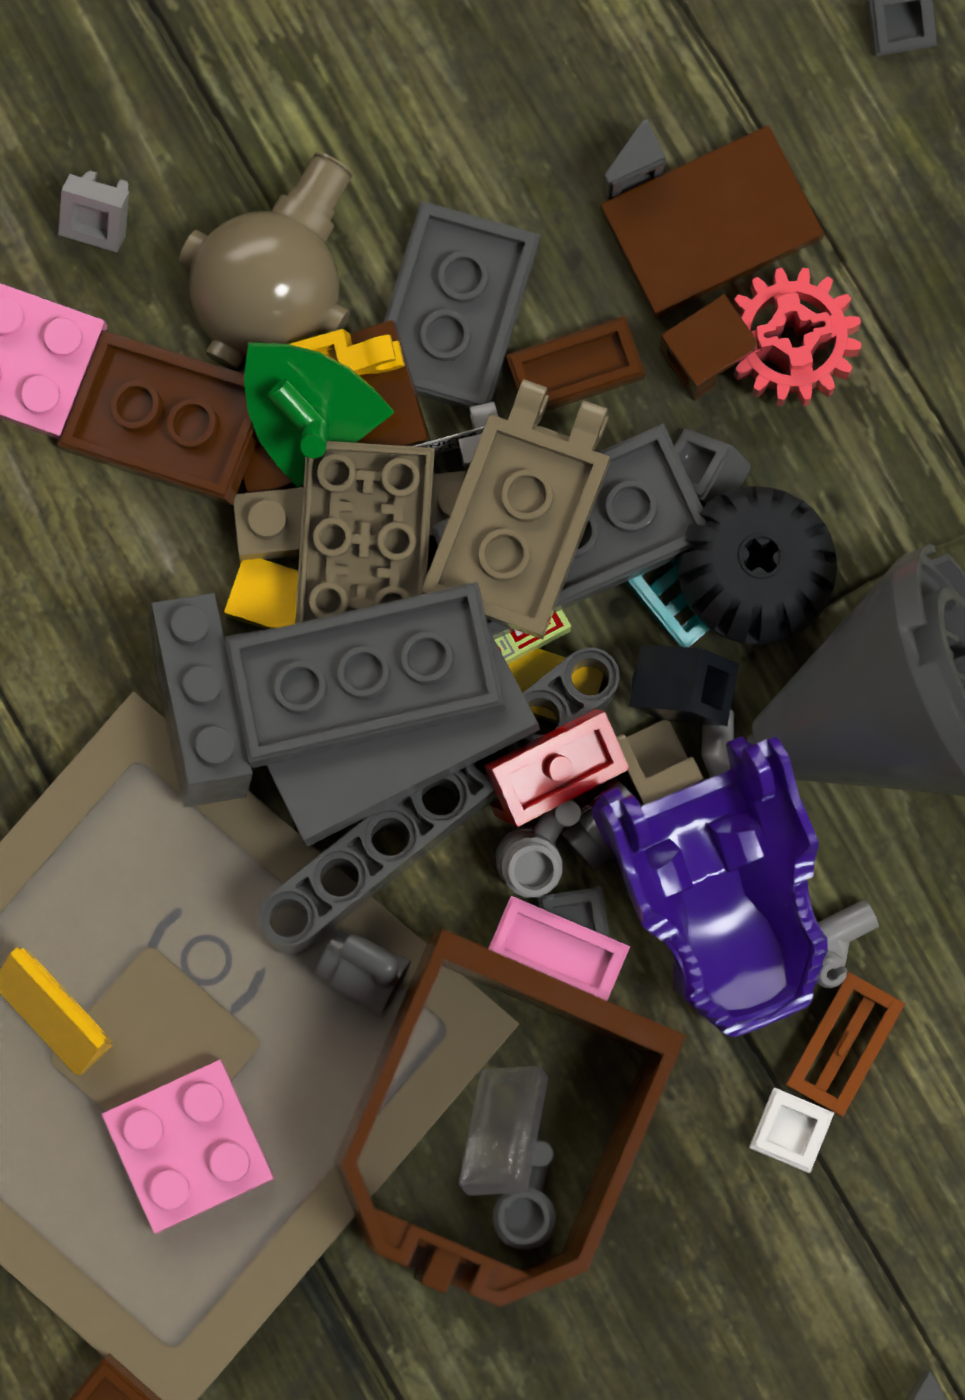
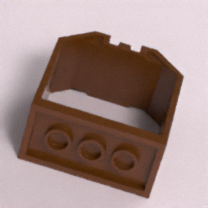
M442 929L431 933L334 1158V1163L367 1247L371 1248L378 1255L406 1267L414 1268L413 1278L425 1287L445 1294L451 1284L499 1307L588 1271L686 1035ZM441 966L644 1054L562 1252L521 1269H517L374 1207L357 1166L358 1159Z

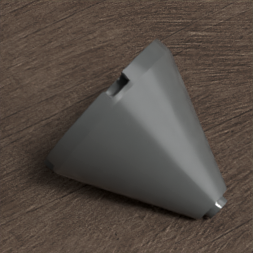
M929 544L902 555L753 721V734L748 736L747 742L754 745L777 737L788 753L795 780L965 796V572L949 554L932 560L927 555L936 552L934 545Z

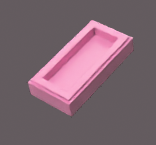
M511 896L489 949L608 1001L630 946Z

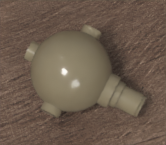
M315 152L314 157H312L296 187L291 188L288 195H280L271 211H253L235 216L219 225L209 235L194 230L181 250L179 263L191 269L189 293L192 309L198 323L212 340L205 354L227 369L239 371L247 356L248 342L291 344L344 329L350 310L338 304L339 274L334 257L325 242L334 228V224L331 222L335 214L333 209L349 183L353 172L342 162L325 153Z

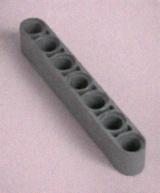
M594 647L582 648L572 653L523 692V695L530 708L541 706L552 711L557 719V727L555 728L557 729L592 710L599 709L605 711L612 703L620 679L619 667L614 658L604 650ZM589 666L597 668L604 675L603 679L606 683L604 691L590 696L580 693L572 683L571 676L576 670ZM532 733L500 749V751L506 755L543 735ZM471 764L365 818L271 893L263 902L259 919L261 933L267 945L274 951L285 955L299 954L311 947L498 797L489 776L481 773L475 768L474 764ZM434 787H444L455 793L458 799V806L453 812L438 816L430 813L422 803V797L428 790ZM393 826L406 834L409 843L403 852L394 856H387L379 853L374 848L372 838L383 827ZM343 866L356 874L359 880L357 887L346 896L337 897L330 895L321 884L323 875L333 867ZM290 906L299 908L308 919L306 928L302 933L295 937L286 938L273 931L270 923L273 915L279 909Z

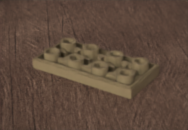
M327 441L326 451L321 457L316 459L305 458L295 624L422 595L421 590L427 577L435 448Z

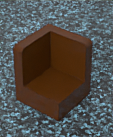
M723 294L661 335L659 351L695 401L715 388L719 374L753 353L757 348L758 342L726 295Z

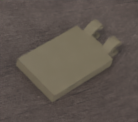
M523 379L508 420L489 414L421 592L422 594L478 582L487 620L543 639L611 463L610 456L595 451L603 436L609 417L606 416L607 408L583 400L570 436L539 426L538 424L549 400V395H546L548 388Z

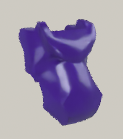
M742 736L728 741L726 749L730 764L729 770L640 806L633 795L624 798L619 788L616 787L602 793L591 811L602 839L615 854L641 925L660 940H663L673 952L674 990L717 1029L730 1037H737L760 1029L808 1007L811 1004L814 987L823 967V959L828 951L827 937L820 929L813 913L807 880L814 875L819 841L799 796L788 753L777 737L754 745L747 742Z

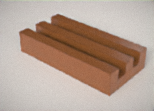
M848 972L785 1086L806 1096L807 1099L829 1109L837 1116L843 1117L905 1003ZM855 991L862 995L863 998L815 1085H812L804 1079L850 995ZM876 1003L886 1010L840 1094L835 1098L828 1094L827 1090Z

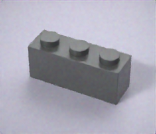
M215 593L151 603L147 632L183 808L244 798L247 796L252 769L248 760Z

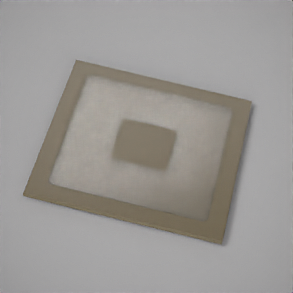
M133 691L0 842V969L9 954L16 947L20 949L23 947L30 951L113 1040L111 1042L113 1046L83 1074L76 1075L0 994V1265L101 1355L106 1357L108 1354H111L162 1400H198L354 1219L355 1214L334 1163V1158L427 944L372 897L311 947L299 954L285 955L274 951L268 946L260 928L259 913L263 902L271 893L318 857L321 852L313 845L307 847L298 832L249 790L244 798L183 808L166 720ZM338 867L329 869L323 875L321 881L324 890L330 895L337 897L346 896L357 887V883ZM292 906L283 907L273 915L270 925L273 931L280 936L286 938L295 937L306 928L308 919L299 908ZM339 929L349 935L357 936L359 934L396 955L400 954L411 960L408 972L396 996L382 1017L373 1014L366 1007L330 989V983L315 976L322 955ZM441 966L357 1162L370 1199L520 1025L465 976ZM221 1059L275 1180L158 1234H154L102 1117V1113Z

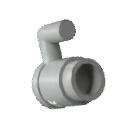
M573 799L544 813L534 828L521 827L508 832L499 842L495 852V866L500 878L514 893L526 898L540 897L549 893L558 884L562 875V859L554 843L565 826H572L579 821L581 811Z

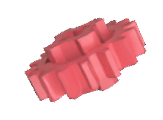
M778 268L775 271L773 285L769 287L764 281L756 277L752 280L750 287L754 298L750 299L738 294L733 303V307L742 316V320L749 330H751L752 323L757 315L770 304L773 306V317L769 323L758 325L756 330L751 331L758 342L757 348L735 368L734 377L737 380H741L752 375L756 379L752 395L757 398L767 388L776 390L775 401L777 406H783L788 393H797L802 406H807L811 400L812 389L816 387L826 397L832 395L835 385L831 376L835 375L838 378L847 380L853 367L843 357H856L861 348V342L847 337L857 332L861 325L860 317H844L843 313L849 307L852 298L849 294H844L833 299L829 295L833 279L828 276L818 286L809 284L810 273L808 268H802L797 281H788L783 268ZM800 300L814 305L822 313L816 314L800 304ZM785 327H793L796 336H804L801 347L792 348L789 338H781ZM834 343L833 352L828 360L813 371L812 356L816 350L826 349L828 344ZM762 361H771L785 370V374L770 369Z

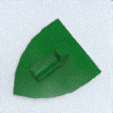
M248 342L244 372L248 414L260 443L275 464L297 488L304 484L306 457L312 459L321 457L326 451L327 441L357 443L394 414L391 406L356 372L320 352L283 343Z

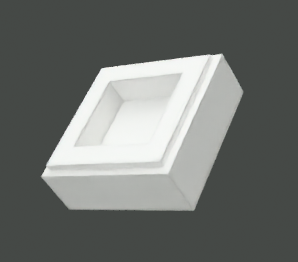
M773 1088L749 1149L810 1173L834 1112Z

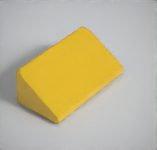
M16 947L9 954L0 969V994L74 1074H83L113 1046L111 1044L113 1040L30 951L23 947L21 949Z

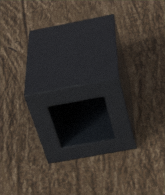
M641 644L637 668L632 677V693L629 707L661 720H668L669 722L727 726L739 664L703 648Z

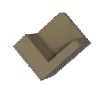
M662 720L628 737L624 733L616 736L629 766V770L623 772L635 798L641 805L704 780L693 756L687 758L668 720Z

